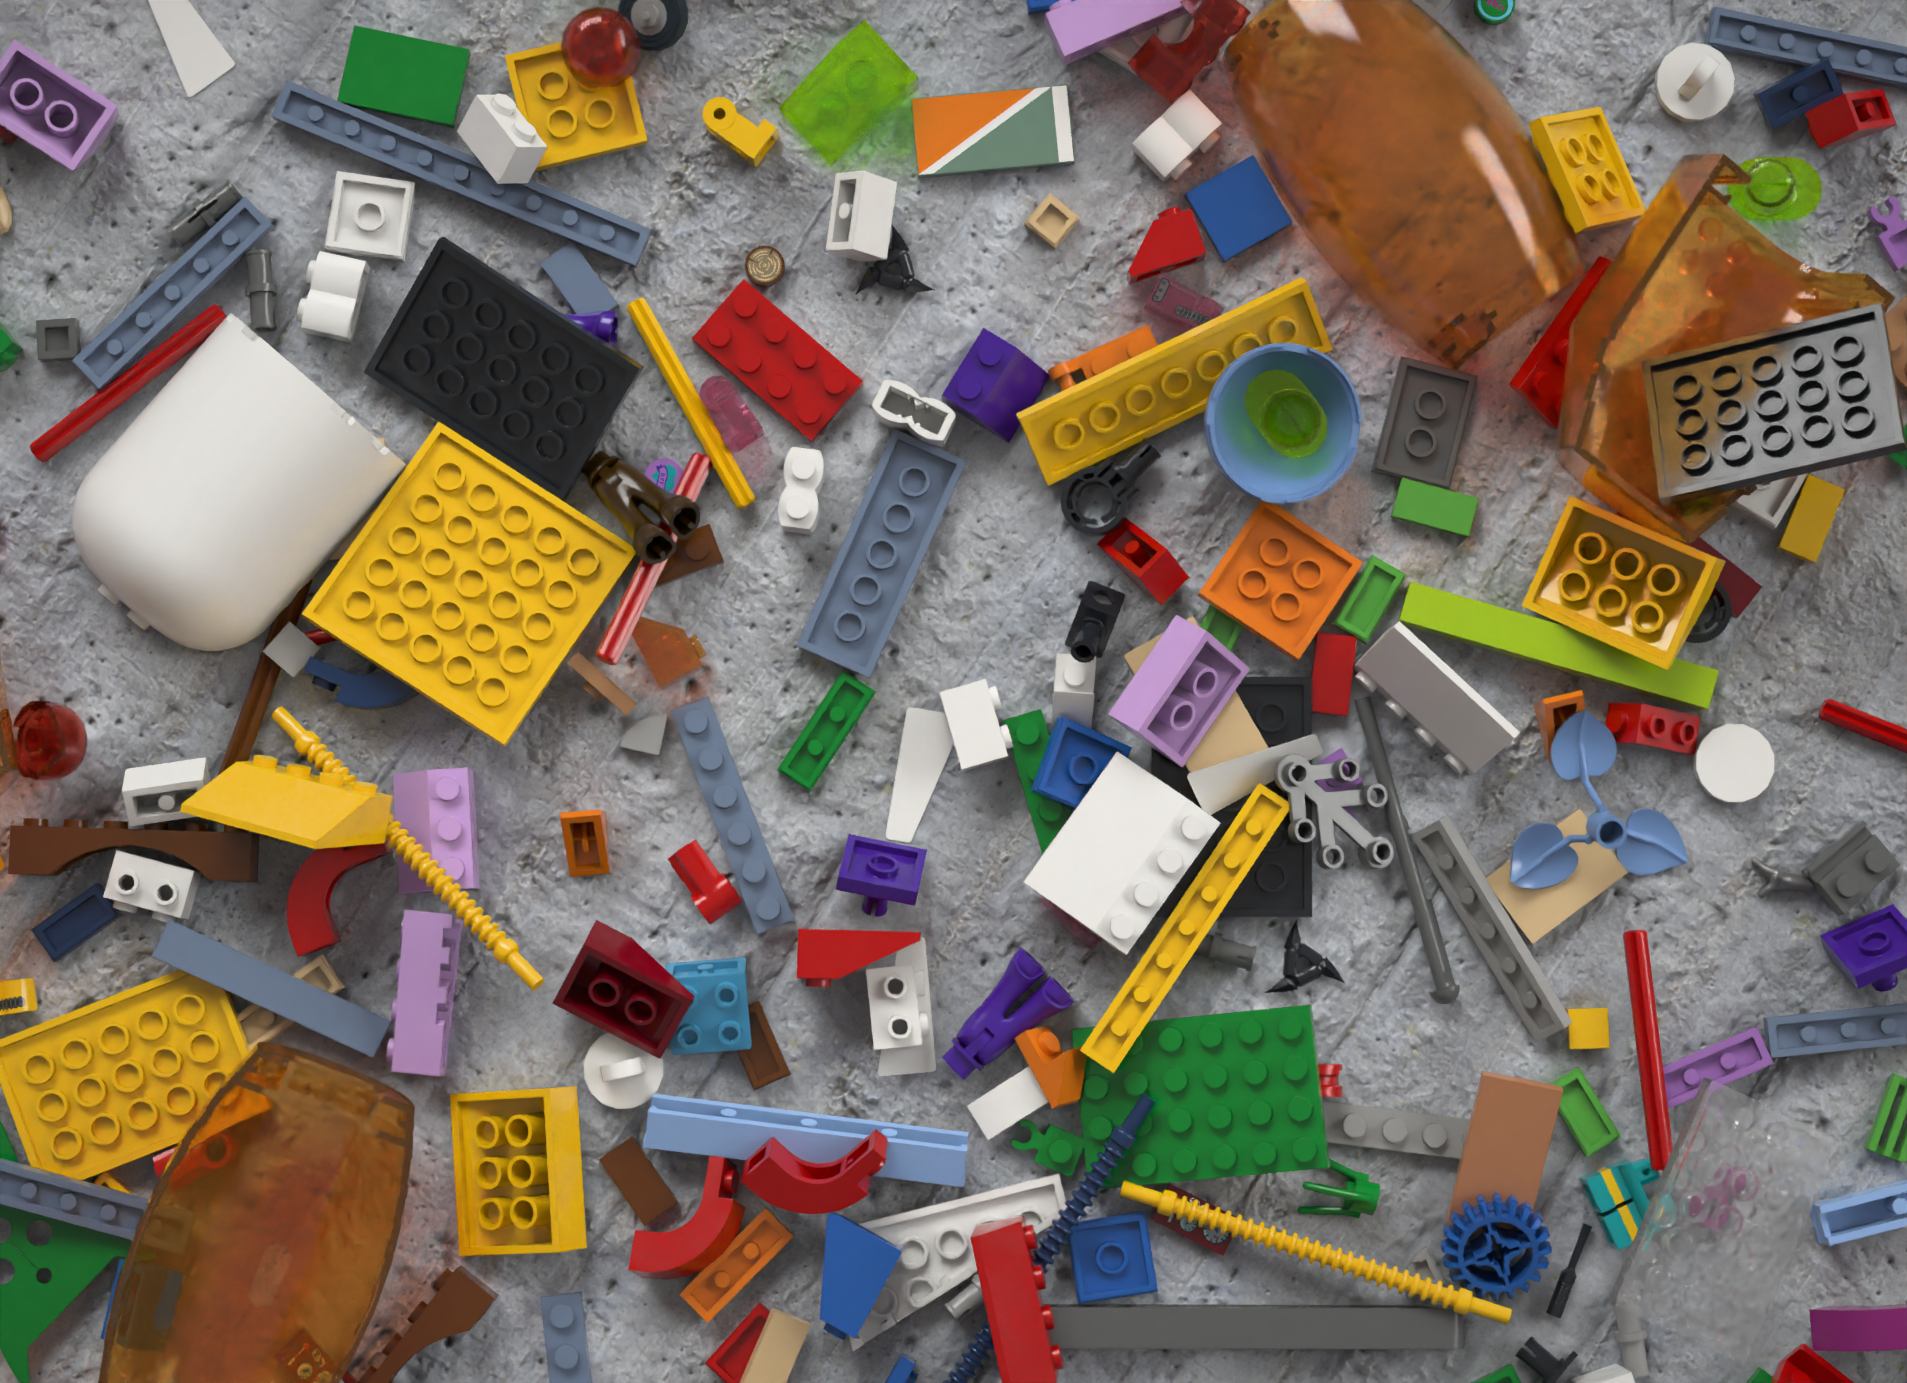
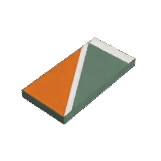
M1067 84L911 98L918 179L1074 165L1075 163Z

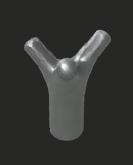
M1754 858L1751 862L1752 865L1770 879L1769 884L1757 892L1760 898L1781 889L1813 891L1814 883L1808 875L1775 869L1764 864L1758 858Z

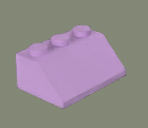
M14 39L0 59V126L67 169L75 172L99 148L120 117L118 106Z
M1176 615L1108 715L1130 733L1180 767H1183L1250 668L1208 631Z
M463 767L394 774L395 821L401 822L400 830L407 829L409 831L408 837L413 836L416 838L415 845L421 844L424 847L422 853L429 852L431 854L430 861L437 860L438 868L446 869L445 876L450 875L454 879L452 884H460L461 890L480 889L474 770ZM397 855L399 894L433 892L434 887L429 888L425 885L427 879H419V871L413 872L410 869L412 863L405 864L403 862L404 855Z

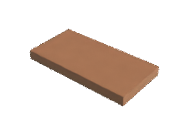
M1482 1071L1447 1210L1446 1225H1454L1450 1218L1452 1212L1465 1214L1462 1208L1464 1201L1470 1203L1472 1207L1477 1206V1196L1479 1194L1483 1195L1486 1202H1492V1196L1497 1192L1500 1194L1503 1203L1512 1194L1517 1199V1206L1527 1201L1532 1208L1531 1214L1533 1213L1563 1094L1561 1086ZM1495 1222L1497 1226L1503 1229L1515 1227L1516 1231L1520 1230V1228L1509 1223ZM1483 1226L1475 1231L1482 1232Z

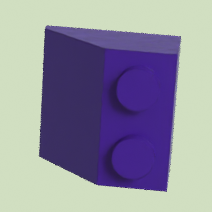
M983 328L944 390L942 402L1002 440L1010 443L1020 426L1016 413L1034 404L1050 375L1018 348Z

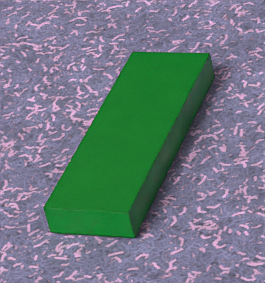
M842 670L777 771L811 792L876 694V691Z

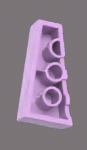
M404 909L400 932L401 954L396 967L398 993L397 998L393 1000L391 1010V1022H395L394 1038H390L388 1041L386 1055L387 1062L392 1063L391 1072L445 1076L463 919L456 918L454 914Z

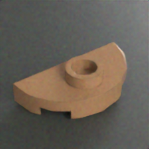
M575 653L567 662L568 665L587 680L581 687L598 702L606 697L625 715H628L636 706L635 701L583 655Z

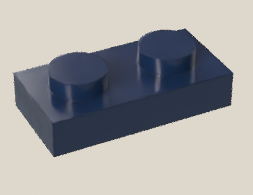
M1823 58L1753 93L1768 129L1772 130L1844 94L1828 58Z

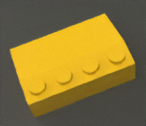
M1570 496L1522 606L1656 666L1669 670L1709 600L1726 561L1584 500Z
M254 755L253 761L235 762L184 801L180 812L309 848L324 849L385 843L393 796L377 792L378 785L373 783L355 781L354 785L344 783L345 777L339 774L322 772L320 776L310 774L311 767L300 764H287V767L277 765L278 759L275 757Z
M577 1086L450 1094L459 1256L560 1253L587 1248Z

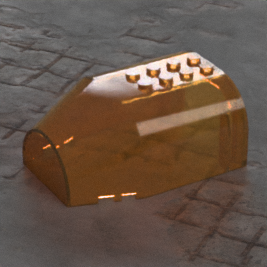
M1688 154L1678 160L1570 324L1555 449L1556 459L1563 469L1601 501L1657 533L1692 543L1729 512L1727 508L1742 495L1749 496L1757 489V486L1754 485L1667 506L1661 504L1658 496L1642 361L1877 303L1882 304L1886 313L1895 299L1890 292L1868 274L1832 273L1802 263L1777 247L1730 208L1727 204L1732 195H1723L1712 185H1749L1753 177L1725 154Z

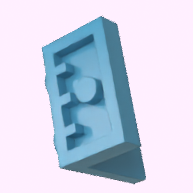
M746 957L666 963V970L695 996L670 1040L672 1054L680 1055L750 1049L752 1039L747 995L748 971Z

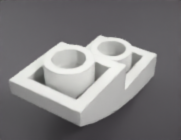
M1027 1067L967 1107L987 1140H990L1049 1102L1031 1068Z

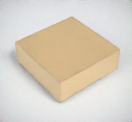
M1049 193L1025 221L1024 226L1055 250L1080 221V217Z

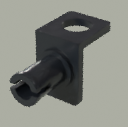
M1088 581L1065 641V645L1071 648L1070 652L1075 660L1087 663L1092 661L1095 656L1096 658L1102 657L1123 604L1124 593L1096 582ZM1100 594L1106 596L1113 604H1102L1096 601L1092 595Z
M1533 1336L1524 1345L1534 1352L1537 1357H1533L1523 1347L1515 1355L1544 1379L1541 1383H1555L1578 1356L1576 1352L1572 1351L1566 1360L1563 1358L1558 1360L1540 1345Z

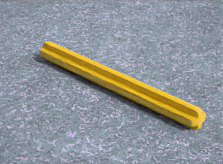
M643 297L632 301L627 305L630 317L706 454L710 458L736 508L740 510L750 506L755 502V496L731 452L726 447L727 445L724 444L725 442L647 301Z

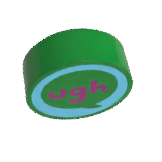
M1515 0L1474 1L1476 16L1480 21L1488 25L1504 23L1509 19L1515 7Z

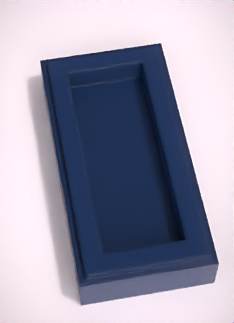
M100 883L94 884L31 929L53 962L60 961L123 916L119 909L113 908L114 902L112 899L103 897L105 889Z

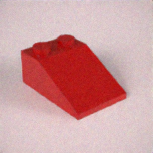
M798 929L797 978H806L805 986L831 987V979H841L921 941V932Z

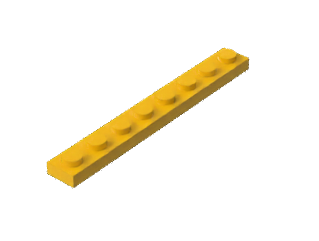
M1258 783L1080 1049L1081 1053L1112 1074L1115 1072L1288 813V801L1261 783Z

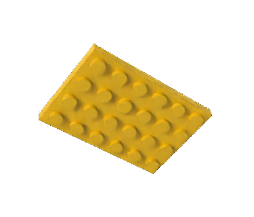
M180 969L0 1039V1085L30 1166L78 1180L89 1179L199 1136L204 1132L212 1131L271 1108L229 992Z

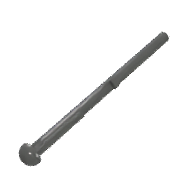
M1370 696L1363 697L1354 701L1377 782L1383 785L1388 793V799L1384 807L1436 987V991L1429 994L1435 1002L1449 1004L1458 997L1460 986L1455 985L1432 900H1427L1408 834L1410 828L1401 809Z

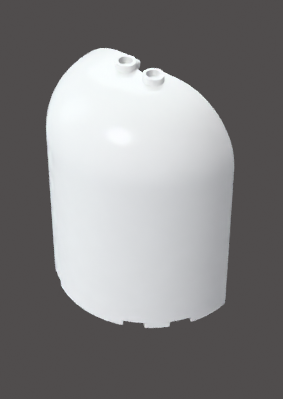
M230 313L85 476L73 505L72 528L74 539L86 566L102 583L97 590L115 605L121 600L131 610L126 615L140 628L146 630L151 625L167 638L188 648L203 651L227 650L253 640L274 622L279 613L292 602L299 590L314 577L389 492L407 465L281 354Z

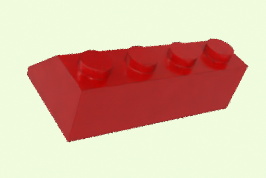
M1023 1215L976 1225L970 1239L1002 1383H1056L1059 1375L1058 1370L1064 1369L1060 1346H1052L1049 1330L1055 1329V1322L1051 1305L1044 1306L1040 1290L1046 1289V1280L1042 1265L1035 1266L1032 1250L1038 1249L1033 1224L1026 1226Z

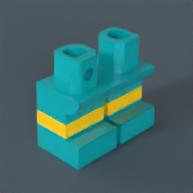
M1650 1158L1633 1162L1621 1160L1579 1178L1594 1211L1599 1213L1596 1216L1611 1248L1619 1251L1648 1233L1662 1229L1660 1223L1677 1212L1667 1192L1658 1194L1650 1199L1647 1198L1642 1186L1660 1178L1659 1172L1651 1169Z

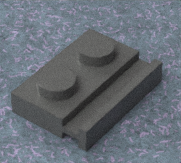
M1864 820L1857 822L1801 870L1804 875H1808L1813 881L1814 888L1837 916L1845 914L1900 866L1875 834L1872 835L1866 828L1867 824Z

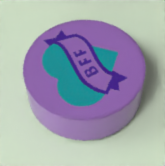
M661 458L650 463L644 475L659 487L673 493L683 471L673 460Z

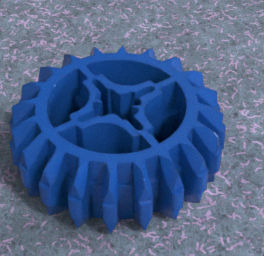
M1495 1192L1492 1196V1202H1486L1483 1195L1479 1194L1477 1196V1206L1472 1207L1470 1203L1464 1201L1462 1208L1465 1214L1452 1212L1450 1218L1454 1225H1444L1443 1233L1447 1239L1442 1240L1440 1243L1442 1252L1446 1253L1442 1257L1444 1267L1451 1268L1449 1275L1452 1281L1461 1280V1288L1467 1290L1474 1288L1477 1298L1482 1299L1488 1291L1495 1302L1498 1301L1500 1292H1506L1508 1298L1513 1300L1515 1288L1519 1287L1522 1291L1528 1293L1530 1288L1527 1280L1540 1282L1541 1274L1538 1269H1548L1549 1262L1544 1255L1550 1254L1552 1251L1550 1242L1546 1241L1550 1234L1546 1226H1541L1543 1219L1540 1213L1531 1214L1532 1208L1527 1201L1517 1206V1199L1511 1194L1503 1203L1500 1194ZM1495 1222L1509 1223L1520 1228V1230L1516 1231L1515 1227L1503 1229L1497 1226ZM1483 1226L1481 1234L1477 1238L1470 1240V1245L1465 1246L1470 1235ZM1491 1235L1495 1236L1496 1243H1500L1501 1259L1497 1258L1495 1250L1492 1251ZM1526 1248V1251L1521 1257V1259L1516 1264L1509 1267L1510 1261L1513 1259V1257L1522 1254V1249ZM1488 1265L1492 1266L1496 1271H1485L1477 1267Z

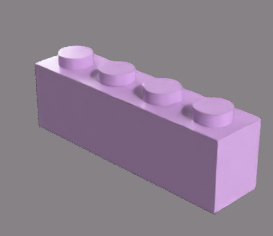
M1060 0L1049 7L1050 11L1045 13L1044 24L1064 66L1207 5L1208 0H1075L1073 2L1071 0Z

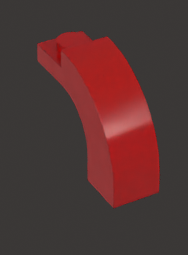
M389 840L380 844L358 845L351 849L348 846L316 849L303 862L291 884L286 909L288 930L297 956L305 957L342 942L331 913L333 890L341 877L350 870L393 853L392 848L388 846Z
M876 1129L841 1159L830 1163H811L796 1157L772 1137L745 1161L741 1182L761 1199L787 1211L802 1214H824L842 1210L868 1195L870 1177L878 1173L887 1160L885 1156L888 1139Z
M709 1156L703 1197L695 1215L685 1225L673 1231L651 1232L635 1230L628 1270L641 1278L678 1279L697 1273L719 1258L735 1238L741 1226L746 1208L732 1199V1195L737 1193L739 1187L737 1166L724 1157Z

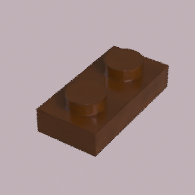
M710 524L697 528L687 540L677 539V549L668 558L654 589L724 563ZM636 554L637 559H638V561H639V563H640L641 558L639 557L638 554Z

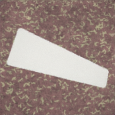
M148 0L188 97H193L234 67L235 63L188 0Z
M913 707L907 708L885 835L889 840L907 843L912 841L954 745L945 713Z
M1312 734L1191 772L1187 775V779L1202 810L1212 815L1252 793L1258 783L1265 786L1274 781L1275 767L1284 756L1298 754L1310 761L1321 755L1323 750L1317 736Z
M921 937V941L897 952L895 966L914 964L915 972L923 971L925 996L917 997L919 1012H927L929 1036H922V1045L881 1049L877 1072L879 1076L925 1073L936 1070L926 944L923 937Z

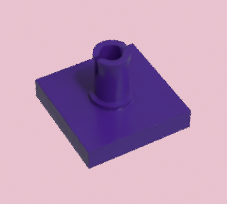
M849 834L837 879L836 890L864 895L862 910L870 916L874 902H877L875 917H880L887 913L888 901L915 906L927 850Z
M1893 904L1820 935L1823 948L1858 989L1872 984L1876 991L1892 990L1898 984V978L1895 973L1907 968V919Z

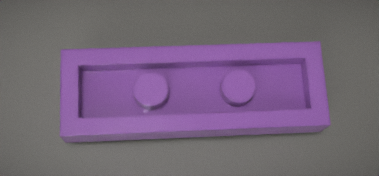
M1757 1026L1664 1065L1663 1071L1668 1109L1772 1065L1773 1061Z

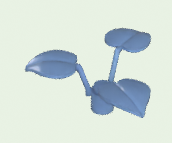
M1587 710L1578 711L1560 726L1552 741L1550 758L1554 770L1561 778L1572 780L1581 776L1582 784L1596 806L1597 812L1589 817L1586 824L1587 833L1585 835H1569L1563 838L1561 830L1550 823H1536L1525 828L1515 840L1511 857L1510 881L1518 887L1529 889L1545 888L1566 880L1578 865V855L1569 846V844L1574 842L1591 844L1595 841L1606 849H1615L1616 857L1623 867L1637 875L1655 874L1671 867L1684 865L1688 861L1686 849L1678 830L1659 811L1648 808L1637 809L1629 815L1626 825L1618 817L1607 811V807L1602 803L1590 783L1588 775L1600 776L1612 767L1617 756V745L1610 730Z

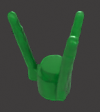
M1329 1159V1169L1353 1180L1352 1182L1346 1181L1343 1189L1307 1181L1302 1184V1187L1306 1190L1340 1197L1341 1204L1347 1206H1300L1297 1209L1299 1214L1347 1215L1359 1218L1361 1213L1372 1216L1379 1200L1380 1185L1368 1182V1174L1355 1172Z

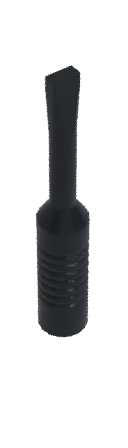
M1582 1224L1569 1264L1560 1273L1546 1313L1561 1319L1577 1277L1575 1268L1592 1226Z

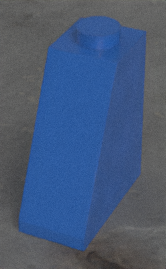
M836 1211L830 1212L827 1218L819 1319L826 1322L824 1330L845 1340L847 1335L853 1338L857 1337L902 1254L903 1248Z

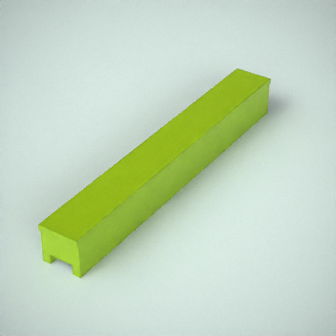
M1411 581L1407 586L1406 596L1397 621H1400L1405 627L1696 711L1709 709L1719 670L1675 658L1670 669L1666 670L1567 626Z

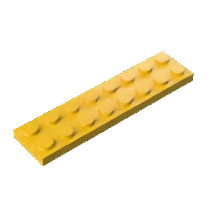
M1300 277L1016 413L1046 484L1049 486L1081 469L1087 468L1141 442L1144 438L1152 437L1204 412L1210 392L1221 373L1235 359L1250 350L1273 343L1299 344L1313 348L1323 354L1333 350L1307 281Z

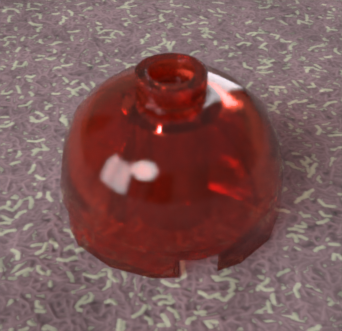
M596 6L582 10L570 19L563 31L561 53L566 69L576 81L589 88L615 87L631 77L639 64L640 43L636 29L623 14L612 8Z
M31 701L22 707L13 724V727L19 728L17 740H10L12 761L18 773L23 777L32 778V780L52 781L61 780L76 771L82 763L88 748L87 732L81 717L71 708L57 702Z

